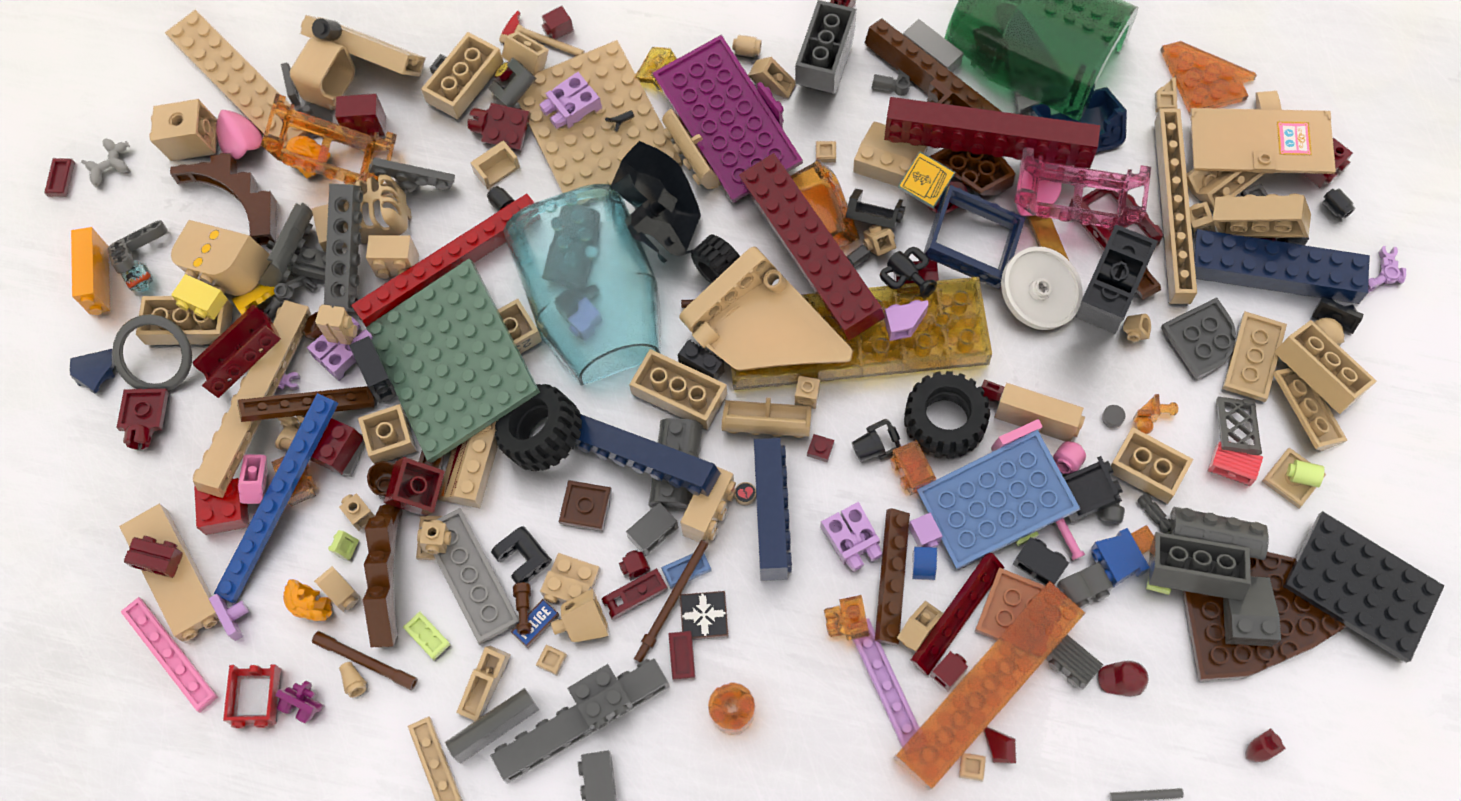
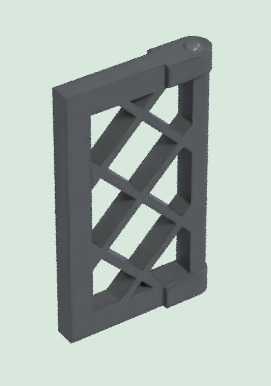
M1218 396L1216 404L1221 449L1250 455H1261L1262 448L1256 402L1248 399L1241 400ZM1225 406H1230L1232 410L1226 412ZM1241 408L1249 409L1250 415H1248ZM1237 412L1245 419L1239 422L1231 415ZM1226 419H1228L1235 426L1229 429L1227 427ZM1248 421L1251 423L1252 432L1244 426ZM1239 428L1247 436L1241 439L1233 431ZM1228 435L1237 443L1229 442ZM1251 438L1254 445H1248L1245 441Z

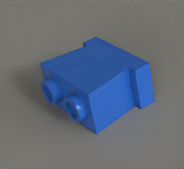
M1128 528L1119 531L1116 537L1096 541L1091 547V555L1096 563L1100 562L1113 588L1133 574L1139 577L1144 575L1149 569L1148 563Z

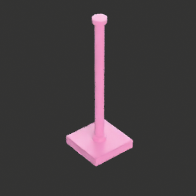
M1039 419L998 437L991 449L995 451L1037 429L1040 431L1043 426ZM1064 518L1056 521L1072 553V560L1074 561L1084 556V551H1080Z

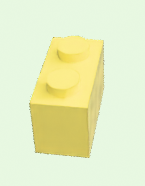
M186 274L171 294L177 301L176 305L186 311L191 309L197 316L203 319L208 317L215 320L228 300L220 289Z

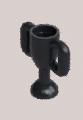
M910 247L904 253L902 251L894 253L889 258L887 267L882 269L879 274L880 279L894 290L902 287L907 280L913 281L920 287L919 294L922 298L929 297L937 287L935 280L925 281L918 275V271L928 265L929 258L917 247ZM913 254L921 263L915 265L909 258L910 255ZM893 272L900 277L899 281L893 280L888 273Z

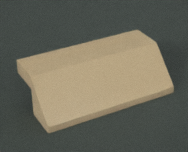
M1193 169L1186 173L1187 185L1191 193L1202 203L1207 202L1212 211H1214L1216 197H1223L1224 195L1236 196L1265 174L1235 171H1194Z

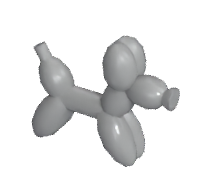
M105 138L103 146L109 152L107 160L99 164L93 161H81L91 171L90 181L94 187H98L101 184L102 171L111 166L123 173L129 171L128 166L118 159V153H122L127 147H130L127 141L115 144L112 140Z

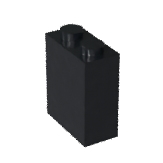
M367 336L350 344V349L365 382L377 402L381 403L392 400L397 394L371 338Z

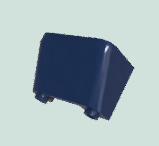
M1108 87L1094 90L1088 97V106L1052 115L1051 109L1046 104L1030 106L1031 116L1100 125L1096 153L1117 148L1126 139L1127 110Z

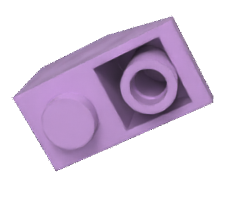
M915 300L901 306L895 304L885 309L884 321L890 341L913 335L927 314L928 300Z

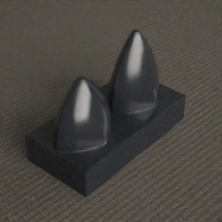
M1322 297L1313 311L1312 317L1316 319H1335L1342 325L1344 331L1353 334L1363 319L1364 314L1358 312L1353 304L1344 306L1336 303L1332 298Z

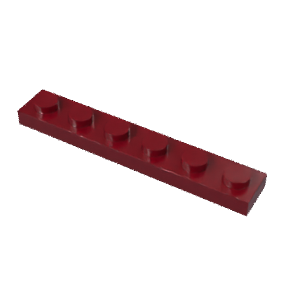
M988 553L983 557L910 659L923 674H930L992 586L998 569L1005 568L993 553Z

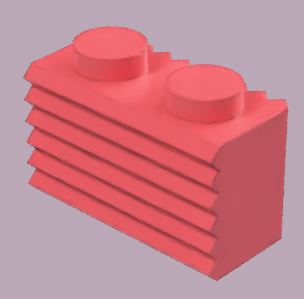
M1219 441L1215 446L1208 471L1251 486L1257 479L1263 456L1222 450L1221 441Z

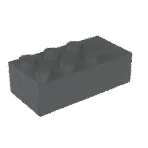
M1155 532L1149 553V585L1244 601L1251 585L1250 548Z

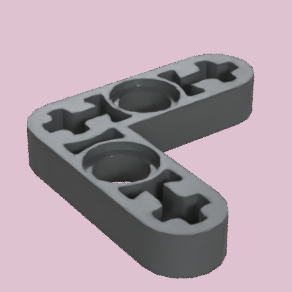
M162 220L155 221L115 241L108 247L111 264L118 274L125 273L134 266L132 251L166 234L168 229Z

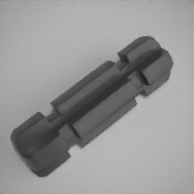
M1148 493L1140 496L1137 501L1141 507L1146 508V513L1156 524L1160 525L1159 528L1163 533L1169 532L1171 530V520L1166 519L1167 515L1156 502H1152L1153 499Z

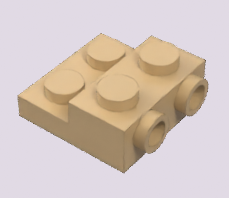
M558 553L552 569L548 571L540 590L542 596H544L543 599L553 604H556L557 601L566 603L593 589L601 570L600 567Z

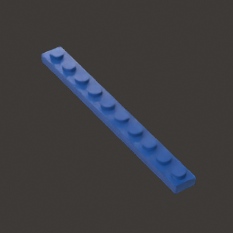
M318 393L315 396L214 594H218L221 598L236 604L339 404L336 401Z

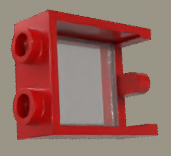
M270 664V668L250 665L249 669H240L235 665H229L223 721L229 723L232 728H245V724H254L256 728H267L268 724H277L278 697L276 693L279 689L282 669L276 664Z

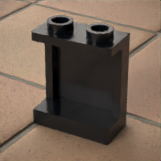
M855 188L849 198L846 218L892 229L895 228L897 223H901L906 208L902 206V199H899L894 210L861 202L863 190Z
M1101 456L1097 457V463L1064 476L1080 507L1079 511L1068 516L1071 522L1122 501L1119 495L1123 492L1118 480H1112L1110 474L1114 473L1109 461L1104 462Z

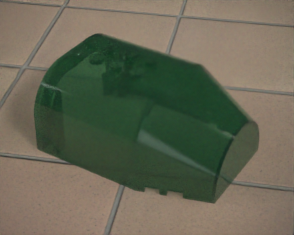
M959 0L949 21L945 39L963 52V55L971 61L970 65L972 67H979L984 72L983 76L988 80L1040 104H1046L1049 108L1080 121L1088 108L1098 78L1113 49L1116 46V51L1120 52L1125 45L1134 24L1138 6L1124 0Z

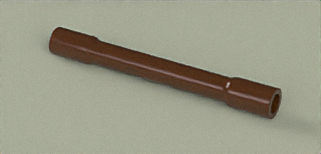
M317 631L312 638L313 644L362 665L409 690H413L417 684V677L380 662L325 633Z

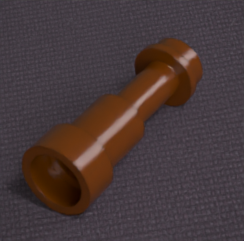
M528 583L513 585V597L516 598V610L519 612V623L516 625V629L520 635L531 633L532 624L528 622V611L530 610L529 597L531 596V585Z

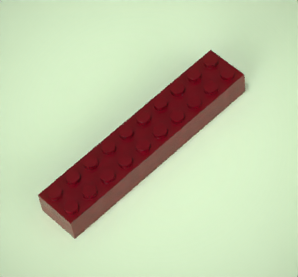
M890 97L884 140L892 143H909L913 146L923 145L935 149L945 148L952 151H967L973 154H988L994 157L1003 156L1015 160L1024 159L1037 163L1046 162L1058 166L1067 165L1075 166L1079 169H1090L1098 148L1100 125Z
M773 153L740 173L739 177L745 189L848 341L885 319L881 305L777 156Z

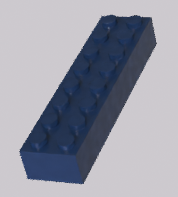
M1200 229L1196 230L1192 238L1196 279L1316 298H1332L1336 301L1360 304L1368 294L1370 255Z

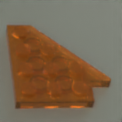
M1182 41L1163 45L1160 50L1172 77H1176V86L1189 114L1191 108H1219L1246 101L1249 95L1243 83L1255 80L1257 76L1255 72Z

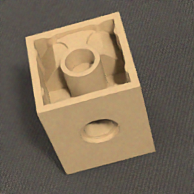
M199 99L153 106L149 138L152 144L170 161L216 154L217 118Z

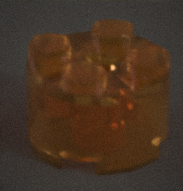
M731 682L717 687L710 695L708 703L709 715L717 729L732 735L743 733L750 727L754 721L756 710L754 698L749 689L742 684ZM736 705L737 711L729 713L727 706Z

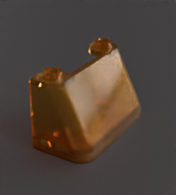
M818 160L790 175L839 247L852 244L860 239L854 220L845 217L848 204L836 175L829 167Z

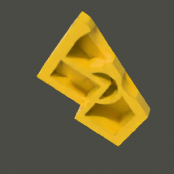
M257 284L247 294L236 296L232 300L242 315L253 304L257 306L274 295L275 287Z

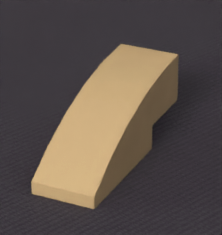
M493 646L484 648L477 668L472 671L456 713L474 721L482 716L501 679L511 654Z

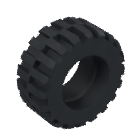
M939 371L933 373L932 378L929 375L923 377L921 383L917 382L913 386L912 392L909 393L904 413V425L907 427L906 432L909 438H914L913 444L916 447L921 445L923 447L922 452L926 454L933 452L935 453L934 457L941 458V455H947V459L954 458L957 453L961 457L966 455L967 450H974L977 443H980L983 439L990 418L988 397H983L985 391L982 387L979 386L977 388L975 386L976 381L972 378L969 380L965 379V375L959 373L958 376L953 375V371H946V374L942 375ZM942 400L954 402L965 411L967 422L957 429H942L929 420L926 414L927 407L934 402Z
M536 384L540 393L500 418L499 421H496L495 429L497 431L495 432V439L502 453L521 468L531 471H540L541 469L543 471L550 469L551 465L556 466L560 464V460L566 459L569 456V451L571 449L574 450L577 445L575 442L580 438L581 431L579 429L582 428V420L580 419L581 414L577 406L558 388L548 384ZM548 417L543 428L536 435L529 438L535 425Z

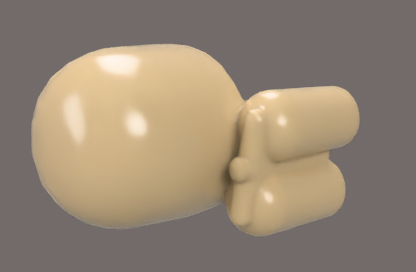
M294 416L278 418L284 429L276 439L275 446L277 449H289L300 427L297 418Z

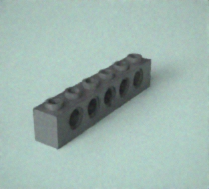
M329 183L324 305H330L332 308L334 306L344 307L346 312H355L351 305L359 300L357 287L360 281L358 266L361 259L358 252L361 243V233L359 230L362 222V212L360 211L363 201L362 186ZM346 201H348L349 203V209L347 211L344 210V204ZM347 222L348 230L344 232L343 225ZM344 243L347 245L346 253H343L342 246ZM343 264L346 266V272L344 275L341 272V267ZM342 285L345 287V294L343 296L340 293Z

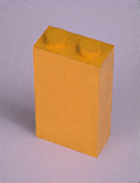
M93 227L71 230L72 297L90 315H100L103 312L110 311L109 246Z

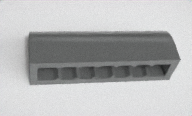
M523 688L445 741V744L452 757L461 764L533 715L539 708L528 691Z

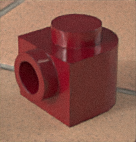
M637 550L628 552L622 558V562L618 563L622 574H627L630 581L650 571L644 553Z

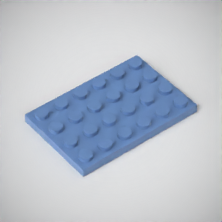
M1038 429L917 489L928 513L931 512L942 534V541L957 570L983 558L988 553H993L1080 510Z

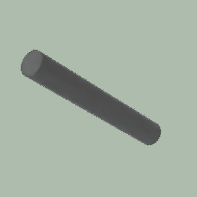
M1182 788L1109 793L1110 801H1144L1184 797Z

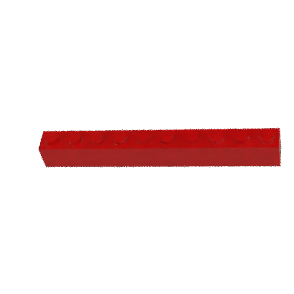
M526 193L351 306L364 326H369L372 322L467 259H471L473 263L477 262L542 220L538 206Z

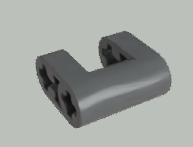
M513 57L507 64L516 74L510 83L504 88L494 80L488 87L508 107H514L537 79Z

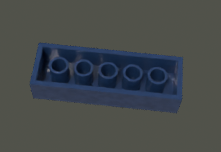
M781 438L754 439L760 581L787 580V573H792L791 553H787V551H791L790 531L785 530L789 529V509H784L788 508V488H783L787 487L785 445L781 446Z

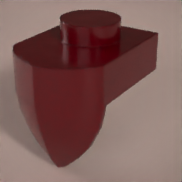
M1270 728L1250 742L1246 751V759L1253 762H1265L1286 748L1281 738Z

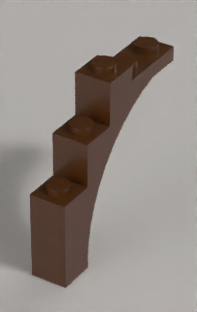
M231 153L211 155L210 163L200 162L198 164H181L170 167V175L177 184L201 182L221 188L233 195L245 208L249 221L250 237L259 245H267L269 240L276 243L277 201L271 191L257 192V182L251 172H239L237 174V162Z
M388 504L379 506L376 515L369 518L365 526L368 555L364 562L367 591L363 598V605L371 648L393 647L398 635L394 607V552L398 523L403 510Z

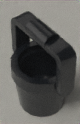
M883 419L868 426L866 434L851 442L860 462L877 456L882 460L899 452L902 448L896 427L892 426L888 419ZM883 425H887V431L896 446L888 451H885L882 441L875 430Z

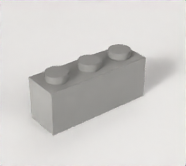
M920 19L903 33L904 36L949 71L954 72L961 65L963 52Z

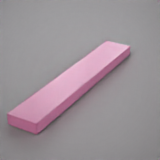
M138 597L120 611L197 712L200 713L218 698L142 598Z

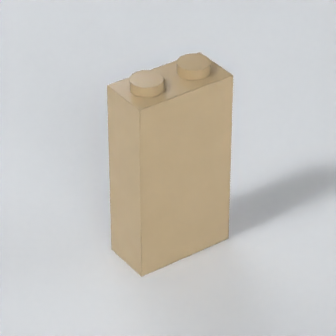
M1009 383L1005 385L994 417L995 419L1020 427L1039 419L1043 426L1039 433L1065 442H1071L1073 436H1078L1085 420V416H1081L1083 407Z

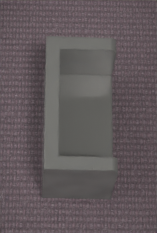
M659 502L632 525L626 533L629 540L646 557L679 527L677 520Z

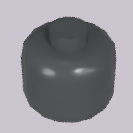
M1120 502L1102 509L1100 518L1103 521L1121 524L1125 508L1119 506Z

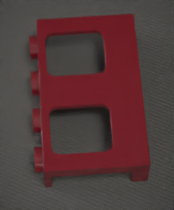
M1111 174L1108 176L1106 183L1082 198L1079 195L1073 197L1068 207V210L1103 251L1115 224L1124 228L1136 224L1147 237L1158 241L1156 246L1160 244L1164 236L1161 228L1151 221L1147 212L1137 205L1134 197L1128 194L1123 189L1121 182ZM1110 194L1123 210L1107 221L1101 222L1088 206L1104 195Z
M253 304L192 362L193 366L205 375L206 381L202 384V387L219 398L281 338L270 317Z

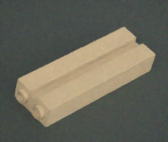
M305 15L301 23L300 34L309 38L315 37L312 32V24L321 17ZM341 25L342 34L339 39L334 41L328 40L345 46L348 53L405 75L421 76L426 57Z
M159 503L120 525L119 527L129 546L134 537L142 539L145 535L156 539V543L163 544L164 541L175 543L178 545L177 549L183 553L173 578L141 570L174 637L182 642L188 641L197 636L199 629L203 627L209 629L215 626L219 618L209 600L212 595L168 510Z

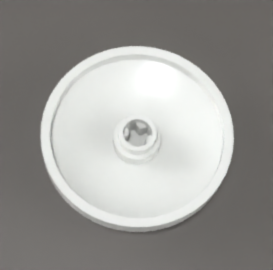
M1046 247L1026 248L1013 256L1004 268L1001 279L1003 298L1012 314L1022 323L1035 329L1051 330L1063 326L1077 314L1082 301L1081 280L1071 262L1059 252Z

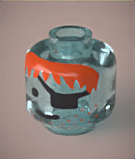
M134 260V266L129 271L121 273L122 279L131 291L144 292L148 290L154 279L146 263L139 262L138 260Z

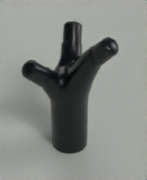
M630 110L615 117H606L605 121L615 122L614 131L618 132L623 122L634 118V113Z

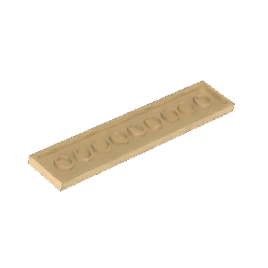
M196 10L165 32L167 37L282 154L291 138L306 136L313 130L312 126Z

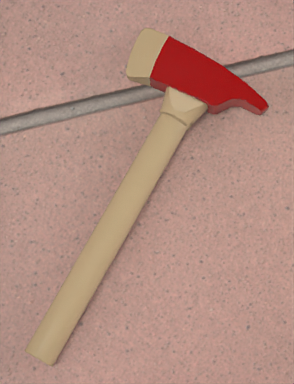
M517 11L510 18L499 38L501 43H505L508 35L518 31L530 39L572 55L579 56L584 54L582 49L521 26L519 22L520 11Z

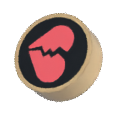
M742 482L736 486L735 500L739 504L750 505L755 501L756 489L751 483Z

